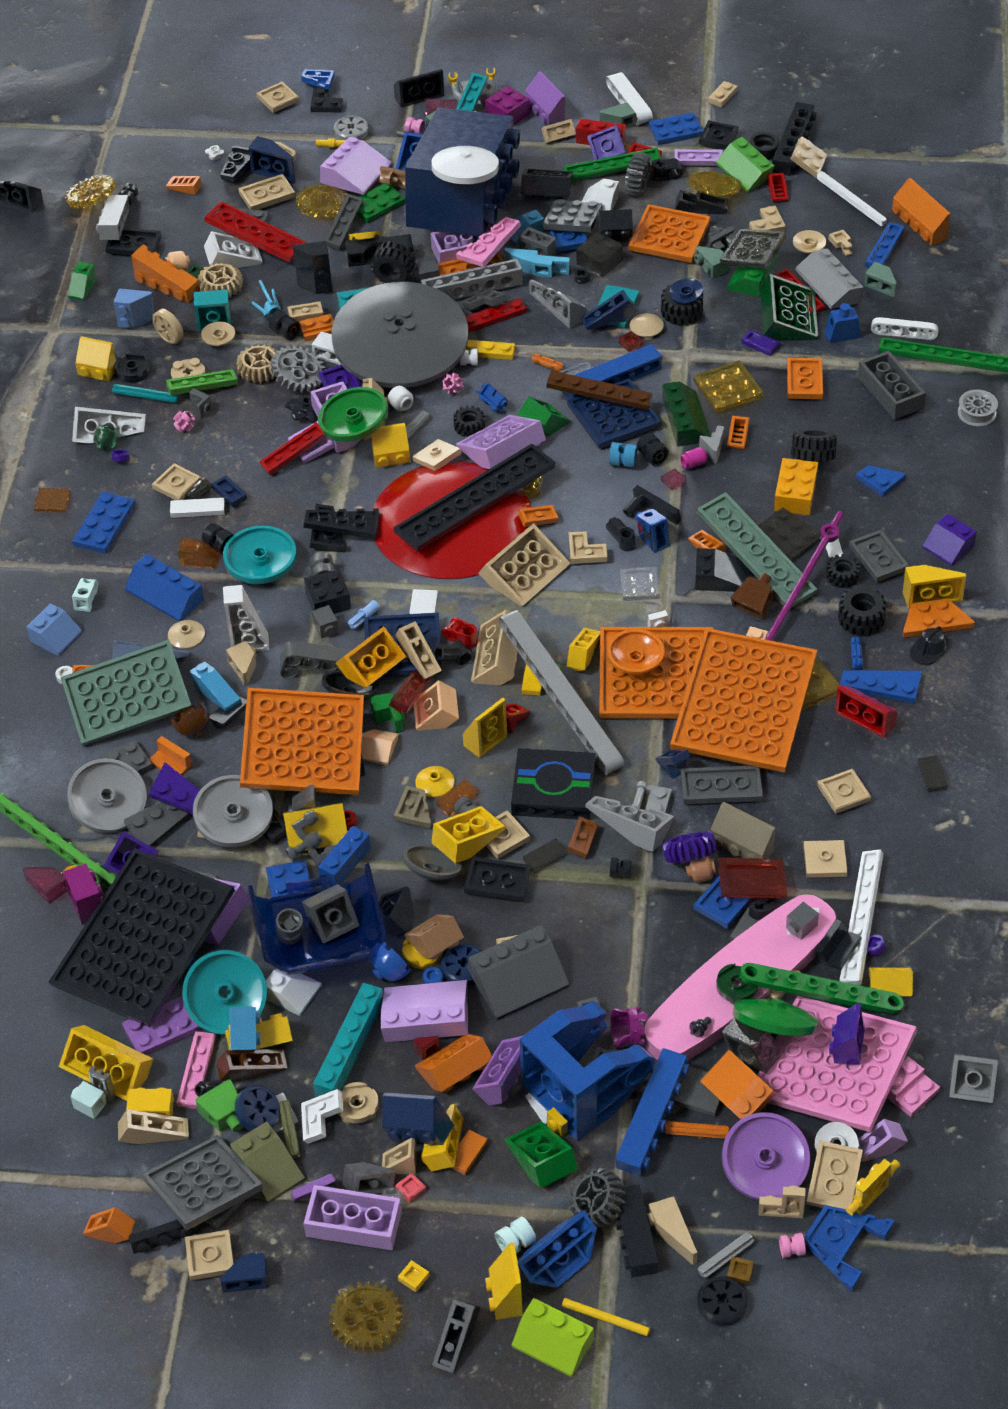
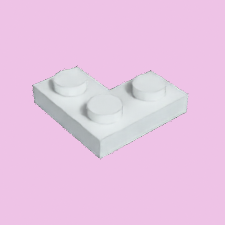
M338 1089L301 1103L303 1141L307 1144L325 1138V1118L343 1111L342 1092Z

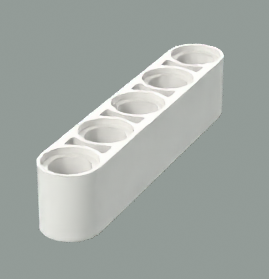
M622 72L606 77L607 86L620 104L628 102L635 111L636 125L653 120L650 108Z

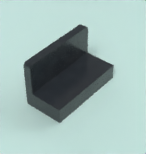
M835 920L814 951L822 964L841 969L862 937L859 934L848 932L842 921Z

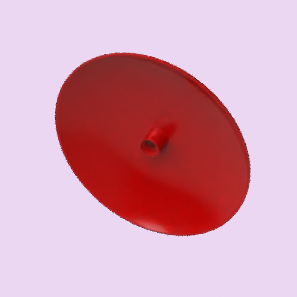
M450 461L436 471L421 466L395 479L383 490L376 500L373 508H379V515L374 540L387 559L413 574L434 579L474 577L479 575L480 570L528 528L523 526L518 512L519 509L531 508V505L521 488L416 552L394 533V527L489 470L480 467L477 463Z

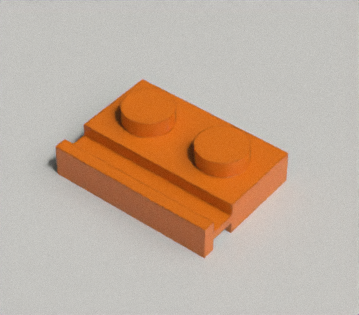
M331 314L299 321L301 323L300 330L305 342L315 340L320 332L332 335L334 320Z

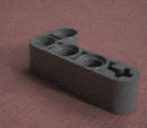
M297 641L287 642L280 656V675L286 679L294 678L299 668L328 672L341 671L336 662L352 649Z

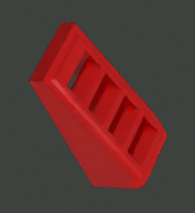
M784 173L768 174L767 184L772 202L789 201Z

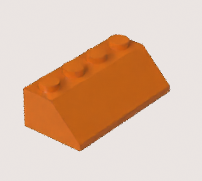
M907 179L893 197L892 211L929 245L933 246L947 240L951 213L913 179Z

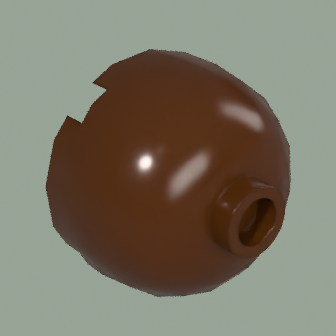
M199 702L200 706L196 708L193 704L192 708L175 714L176 719L170 718V722L176 732L184 736L193 735V737L204 733L203 729L209 722V713L204 702Z

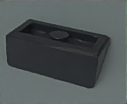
M240 697L241 702L227 711L221 707L209 716V720L216 729L226 727L246 709L247 700Z

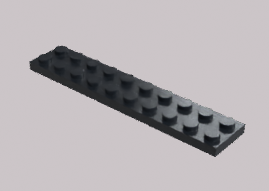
M531 443L396 525L394 533L418 552L555 468V461Z

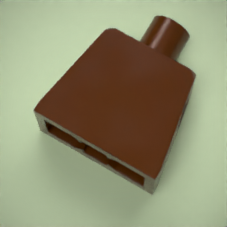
M762 573L758 580L753 577H747L731 596L732 606L764 620L774 594L772 586L769 585L772 578L766 573Z

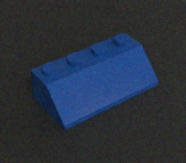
M148 554L144 555L134 564L125 586V591L179 622L204 600L201 584Z

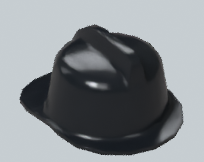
M941 627L927 628L921 633L920 638L910 649L912 660L919 664H930L935 662L948 649L949 641L942 632Z

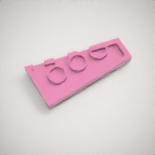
M505 217L494 225L489 233H483L479 236L477 242L474 244L471 242L466 246V250L457 252V259L485 267L520 228V221Z

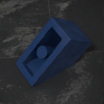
M253 1252L248 1255H242L220 1278L223 1293L268 1288L267 1266L264 1253Z

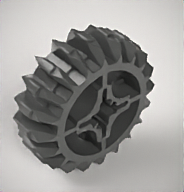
M635 153L631 157L626 171V193L634 197H640L644 194L651 178L652 160L651 156L646 153Z
M600 1167L599 1169L592 1168L591 1172L585 1171L584 1177H578V1184H573L575 1190L570 1192L573 1196L569 1200L572 1205L570 1210L574 1215L585 1210L594 1225L603 1228L604 1224L610 1225L611 1218L617 1219V1212H622L620 1205L625 1203L622 1199L626 1195L623 1191L625 1186L621 1182L620 1177L611 1170Z

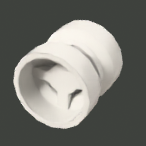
M478 349L465 350L464 355L460 359V366H466L467 364L478 366Z

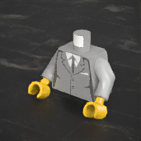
M488 68L486 69V75L489 80H487L476 104L475 111H480L482 107H486L485 100L495 94V80H493L496 75L495 68H493L494 72L491 74L488 73ZM454 72L455 78H451L449 73L448 81L452 83L451 88L454 99L459 102L468 81H460L457 84V72Z

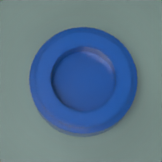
M437 967L427 968L423 972L424 984L440 983L444 980L443 972Z

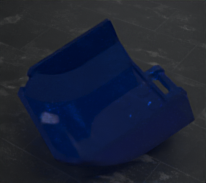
M365 863L364 875L351 883L339 885L347 891L360 926L326 943H322L308 920L302 901L333 887H328L326 875H320L319 878L299 882H285L288 895L272 898L254 896L252 884L248 885V898L262 958L288 976L371 960L387 937L369 863ZM321 886L320 889L294 893L295 890ZM288 908L297 910L303 918V935L297 943L292 945L283 944L276 936L277 915L282 910Z

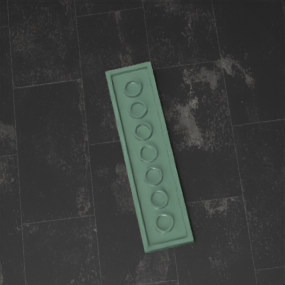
M726 492L697 508V514L758 579L762 573H766L772 578L769 585L772 586L773 595L784 606L802 572ZM808 579L791 608L817 594V588Z

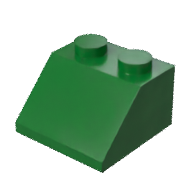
M528 396L518 415L524 418L540 420L544 433L549 435L571 421L548 402Z

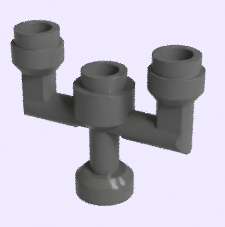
M313 810L306 812L303 818L291 825L303 842L294 848L290 846L285 848V852L290 860L295 862L298 860V854L308 849L309 855L318 867L335 845L327 846L321 854H318L315 848L320 846L322 838L317 831L306 835L303 830L306 826H312L319 820Z

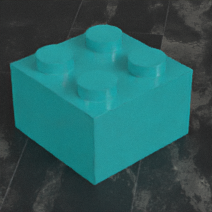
M228 289L194 292V308L198 331H202L205 326L213 322H226L232 325Z

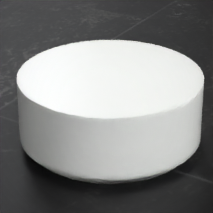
M70 666L58 668L55 672L57 681L62 684L61 677L71 674L73 668Z

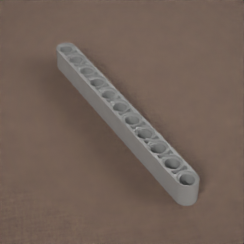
M514 610L499 617V624L582 744L588 752L596 753V763L601 771L608 775L624 767V761L620 753L520 612Z

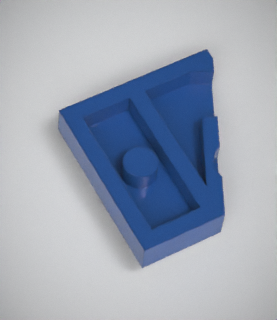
M304 69L301 79L304 83L330 90L335 72L332 70Z
M867 465L856 474L857 481L882 497L906 479L905 473Z

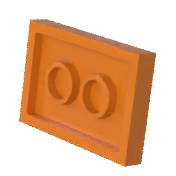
M787 358L788 399H823L822 358Z

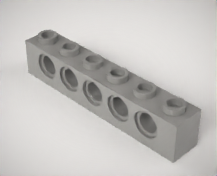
M518 259L486 265L485 267H477L421 280V284L436 288L455 300L477 295L488 289L500 290L522 285V268Z

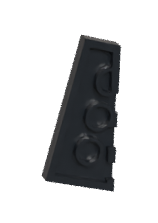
M373 508V511H365L364 509L346 511V509H339L337 512H331L329 509L306 510L303 528L375 539L379 508Z

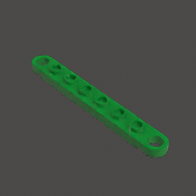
M745 963L739 972L741 981H744L745 984L749 983L748 985L754 984L762 988L848 1006L861 1004L862 1009L877 1012L883 1011L893 1015L899 1013L904 1005L902 997L897 993L765 965ZM745 970H751V972L753 971V973H755V976H748ZM889 999H890V1001H891V1000L895 1001V1003H896L897 1006H896V1007L891 1006V1005L888 1003Z

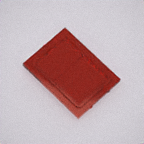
M718 858L721 897L787 898L783 859Z

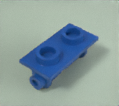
M484 383L481 391L475 390L480 395V400L490 404V409L497 413L499 411L507 412L503 409L508 405L507 398L500 392H497L490 383Z

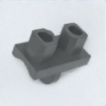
M715 225L710 227V233L708 234L709 244L705 247L721 249L723 251L725 248L723 242L728 247L733 246L737 241L733 234L734 227L730 226L725 230Z

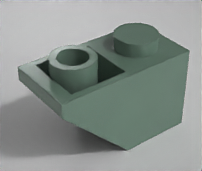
M627 102L600 110L599 121L625 124L626 128L636 126V113Z
M695 247V262L712 279L729 272L730 258L721 249Z

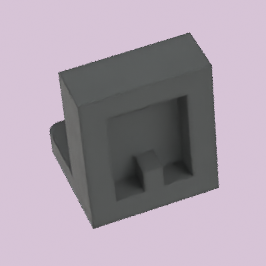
M193 388L189 392L191 405L197 408L198 417L202 418L212 409L210 396Z

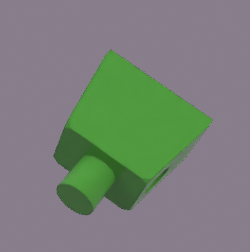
M230 1079L195 1099L199 1114L218 1131L230 1127L233 1132H238L243 1128L235 1113V1100L238 1094Z

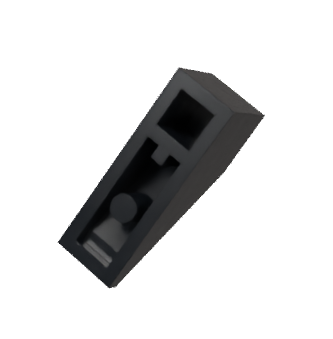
M453 1299L432 1366L451 1373L455 1372L474 1329L480 1306L460 1299Z

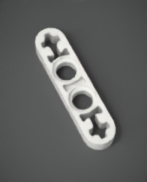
M879 317L872 320L871 331L877 335L933 340L938 335V326L929 322ZM892 326H899L900 329L894 330ZM909 328H916L917 331L912 332Z

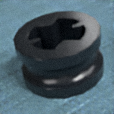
M585 268L576 269L574 271V281L578 284L587 283L589 271Z

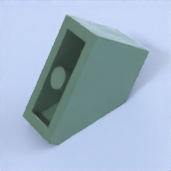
M874 262L865 273L864 286L895 297L897 282L890 267Z

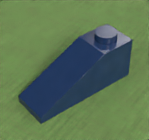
M621 290L582 316L581 319L585 328L590 330L624 321L638 311L626 292Z

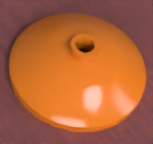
M628 629L616 634L610 640L607 647V656L610 663L619 671L628 674H644L654 670L661 664L664 658V645L660 638L650 631Z

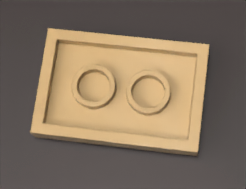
M283 174L238 188L240 196L248 208L252 210H259L296 197L295 191Z
M819 1140L806 1205L820 1208L828 1205L846 1209L853 1202L863 1150Z

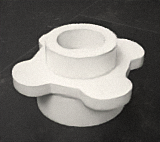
M214 145L206 149L205 153L209 154L211 160H218L224 154V150H221L218 145Z

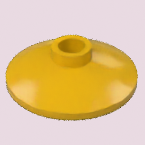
M430 766L418 773L415 780L416 788L424 789L426 797H443L453 789L454 776L444 767Z

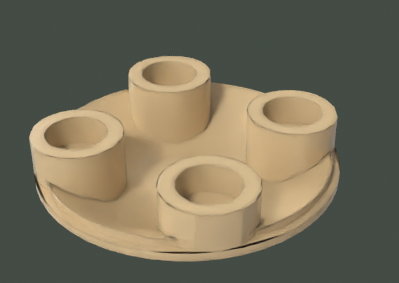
M649 313L639 314L630 321V332L643 337L645 340H652L664 327L660 317Z

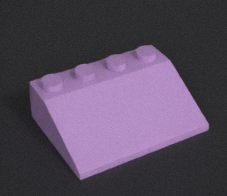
M349 137L320 166V183L364 195L379 179L380 167L390 168L392 162L363 140Z
M508 415L456 443V447L460 448L463 453L480 467L490 469L531 443L538 447L546 438L540 420Z
M467 980L384 988L381 1008V1031L384 1041L396 1042L438 1036L439 1038L468 1035Z

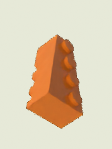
M143 244L131 255L135 281L185 303H189L194 298V292H200L197 278L183 269H176L169 260L165 262L159 258L160 255L158 253H151L146 245Z

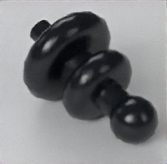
M705 1017L704 1020L698 1019L697 1021L690 1022V1034L702 1037L704 1031L708 1028L707 1024H710L712 1021L711 1018Z

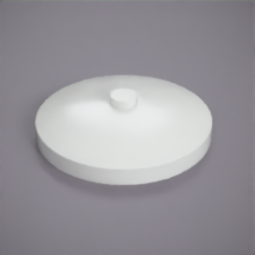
M474 146L450 147L436 153L432 158L433 173L444 181L456 184H475L487 181L494 177L499 169V161L495 154Z

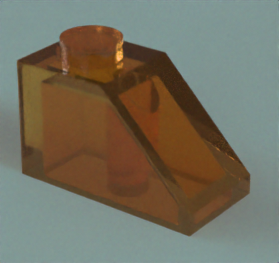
M182 537L177 550L181 566L216 569L220 556L217 551L206 543L194 538Z

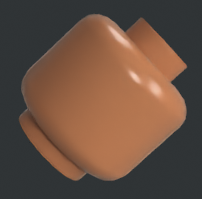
M709 856L689 861V865L686 866L688 878L692 877L695 883L710 881L713 879V875L716 874L713 858L710 859Z

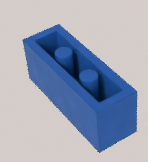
M352 826L318 866L320 881L331 887L337 884L340 886L371 849L369 834Z

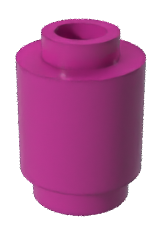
M701 447L686 451L680 456L684 469H692L706 464V459H708L706 450Z

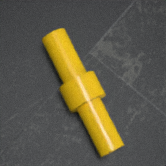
M334 138L316 140V146L335 148L340 147L346 140H335Z

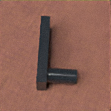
M636 485L633 489L634 499L623 509V513L627 517H631L643 505L648 509H654L675 525L681 521L679 509L639 485Z

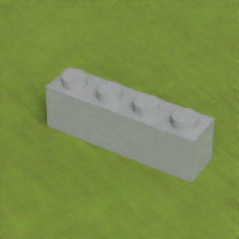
M109 195L107 201L104 202V208H102L101 216H99V223L96 224V233L99 234L100 240L120 239L130 210L128 195Z

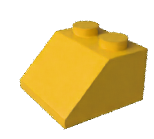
M81 336L75 362L78 375L109 382L115 373L114 365L116 358L113 343Z
M405 423L381 426L371 434L375 468L410 463Z

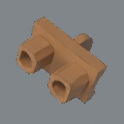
M381 166L378 182L405 189V171Z

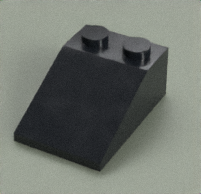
M697 548L695 590L735 592L747 577H751V571L738 557L717 549Z

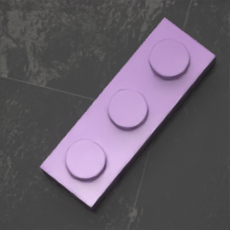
M675 149V158L679 160L680 165L718 166L715 163L723 153V150Z

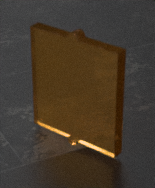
M39 488L37 497H35L34 511L65 512L67 503L70 502V489Z

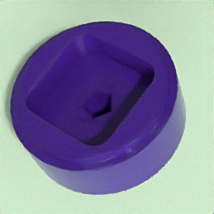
M124 449L112 451V460L118 463L128 461L129 452Z
M881 935L869 937L868 953L873 956L883 953L887 947L884 938Z

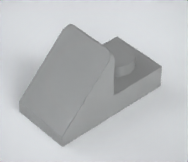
M717 426L716 431L712 432L711 437L700 436L699 447L705 449L708 458L716 464L724 440V426Z

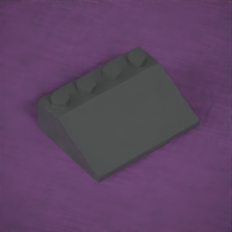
M542 925L479 952L468 959L467 969L495 1019L569 986L553 943Z

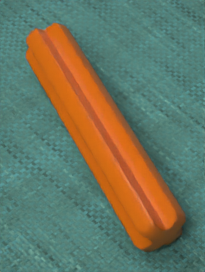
M667 1121L665 1126V1133L672 1135L726 1138L729 1132V1126Z

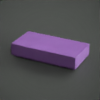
M328 1174L292 1190L290 1196L293 1202H296L311 1195L314 1185L329 1187L334 1185L335 1179L332 1174Z

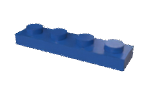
M892 222L888 223L865 261V267L870 268L874 262L882 265L886 263L902 236L905 226Z

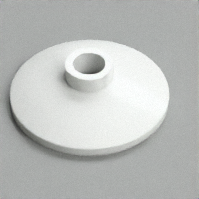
M831 1122L824 1125L818 1131L815 1138L816 1152L819 1140L833 1143L835 1139L841 1141V1145L859 1148L857 1134L849 1125L842 1122Z

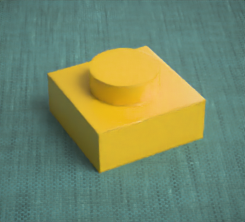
M554 1107L547 1112V1126L562 1137L568 1132V1121Z
M411 1260L398 1275V1281L414 1292H417L429 1278L430 1274L429 1271Z

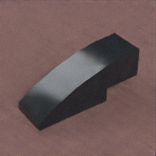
M680 190L676 198L675 210L695 214L723 213L728 210V199L701 190H697L696 194Z

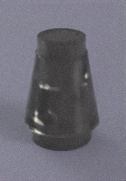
M205 477L198 478L186 494V497L189 500L201 498L210 492L212 488L211 483Z

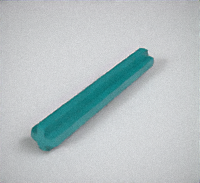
M114 384L112 388L114 394L175 404L179 398L178 395H170L169 392Z

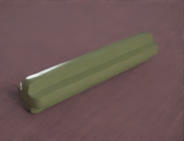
M289 1100L280 1101V1115L286 1147L291 1157L296 1159L299 1158L300 1152L291 1103Z

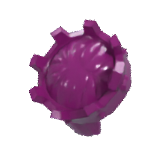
M640 1006L627 1008V1010L615 1008L611 1011V1035L616 1049L625 1047L628 1044L630 1046L637 1044L643 1046L645 1044V1040L641 1039L643 1034H645L643 1022H646L649 1016L644 1011L640 1014L638 1013L642 1010Z

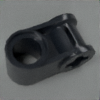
M676 158L658 159L652 163L653 172L651 173V178L655 181L677 180L683 176L682 167Z

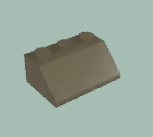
M725 802L721 804L710 829V832L713 833L716 839V847H721L732 855L762 868L774 852L775 827Z

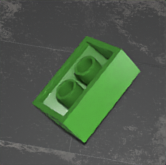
M743 137L731 142L715 163L747 193L767 182L768 174H772L774 165Z

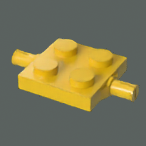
M884 1159L880 1164L876 1163L873 1165L869 1175L865 1179L862 1177L856 1183L853 1202L845 1209L846 1212L851 1216L855 1212L861 1215L888 1187L893 1173L901 1167L900 1163L897 1160H893L890 1163Z

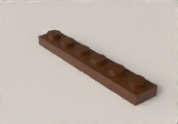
M552 370L546 388L644 410L649 409L652 399L651 392Z

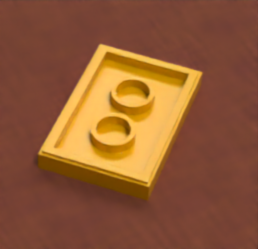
M342 803L283 813L288 844L293 848L303 841L298 837L291 825L303 818L304 814L311 810L315 812L319 820L312 826H306L303 830L306 835L310 832H318L322 842L317 848L327 847L332 844L337 845L347 833Z

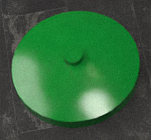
M368 387L350 388L335 394L324 403L318 414V423L323 434L332 440L340 442L356 441L371 435L382 426L388 415V406L384 396L375 389Z
M780 999L739 1000L734 1003L732 1012L733 1016L743 1024L781 1035L807 1036L814 1034L818 1026V1019L813 1014Z

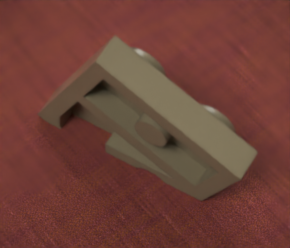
M406 786L394 813V820L431 828L425 790Z

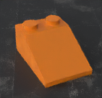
M730 1050L700 1080L740 1119L751 1114L760 1113L776 1095L773 1089Z

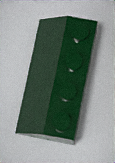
M680 381L664 383L662 386V400L677 447L699 444L700 436L711 437L697 392Z

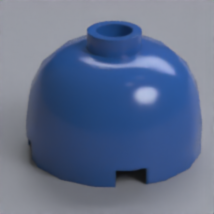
M382 941L371 956V964L374 967L372 972L379 980L384 978L389 982L399 981L411 971V968L406 967L407 963L392 948L389 950L386 946L387 944Z

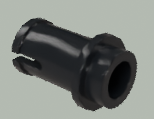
M219 1079L210 1082L200 1081L195 1085V1093L200 1097L222 1084V1081Z

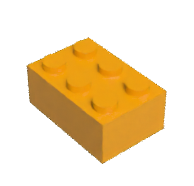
M782 458L775 493L774 511L810 515L817 480L818 462Z

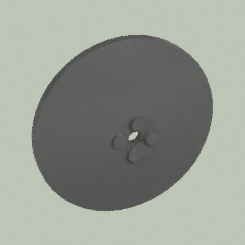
M414 282L384 283L361 291L342 306L332 325L333 350L341 365L360 380L373 378L379 386L394 388L396 386H403L405 388L415 387L442 377L457 365L464 355L468 344L467 319L460 306L444 292L431 286Z

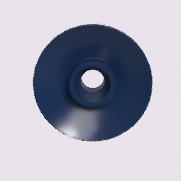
M685 278L676 281L670 287L669 294L673 301L688 304L702 296L703 286L696 279Z

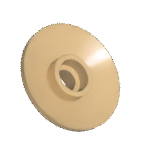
M805 230L794 236L793 245L800 252L812 253L813 251L824 249L826 238L817 231Z
M213 322L203 328L201 336L203 341L209 345L222 346L234 339L235 329L226 322Z
M193 620L177 622L168 631V640H170L171 645L179 649L194 648L205 637L204 627Z

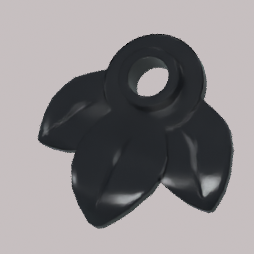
M304 395L298 399H289L284 406L292 410L294 421L306 417L313 424L317 419V415L312 407L311 397Z

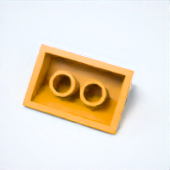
M383 626L338 660L336 665L347 679L367 688L407 656Z

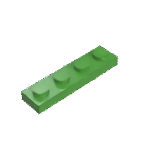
M233 369L166 380V386L170 395L189 393L193 388L201 391L238 385V379Z

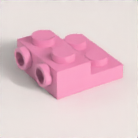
M908 1056L903 1061L887 1098L912 1117L940 1091V1086L924 1074L925 1069Z

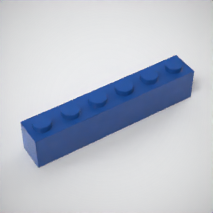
M650 344L574 376L615 384L629 378L633 381L662 369V355ZM562 391L568 400L581 396Z
M665 1048L662 1049L615 1158L617 1169L641 1177L643 1170L647 1171L651 1158H649L651 1151L655 1152L658 1145L659 1132L663 1133L665 1129L667 1113L671 1114L673 1110L674 1096H678L681 1091L682 1083L680 1082L682 1077H686L689 1072L690 1065L687 1064L686 1055Z

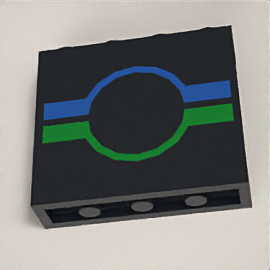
M518 748L511 799V815L578 820L580 816L590 820L591 811L585 806L592 797L596 753Z

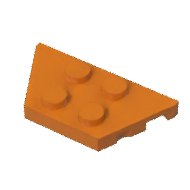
M949 599L912 603L904 626L903 638L920 636L925 629L937 628L938 626L941 627L942 632L974 628L975 622Z

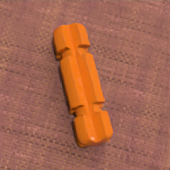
M537 353L533 354L532 361L534 363L541 364V366L552 370L554 369L557 372H562L564 368L563 363Z

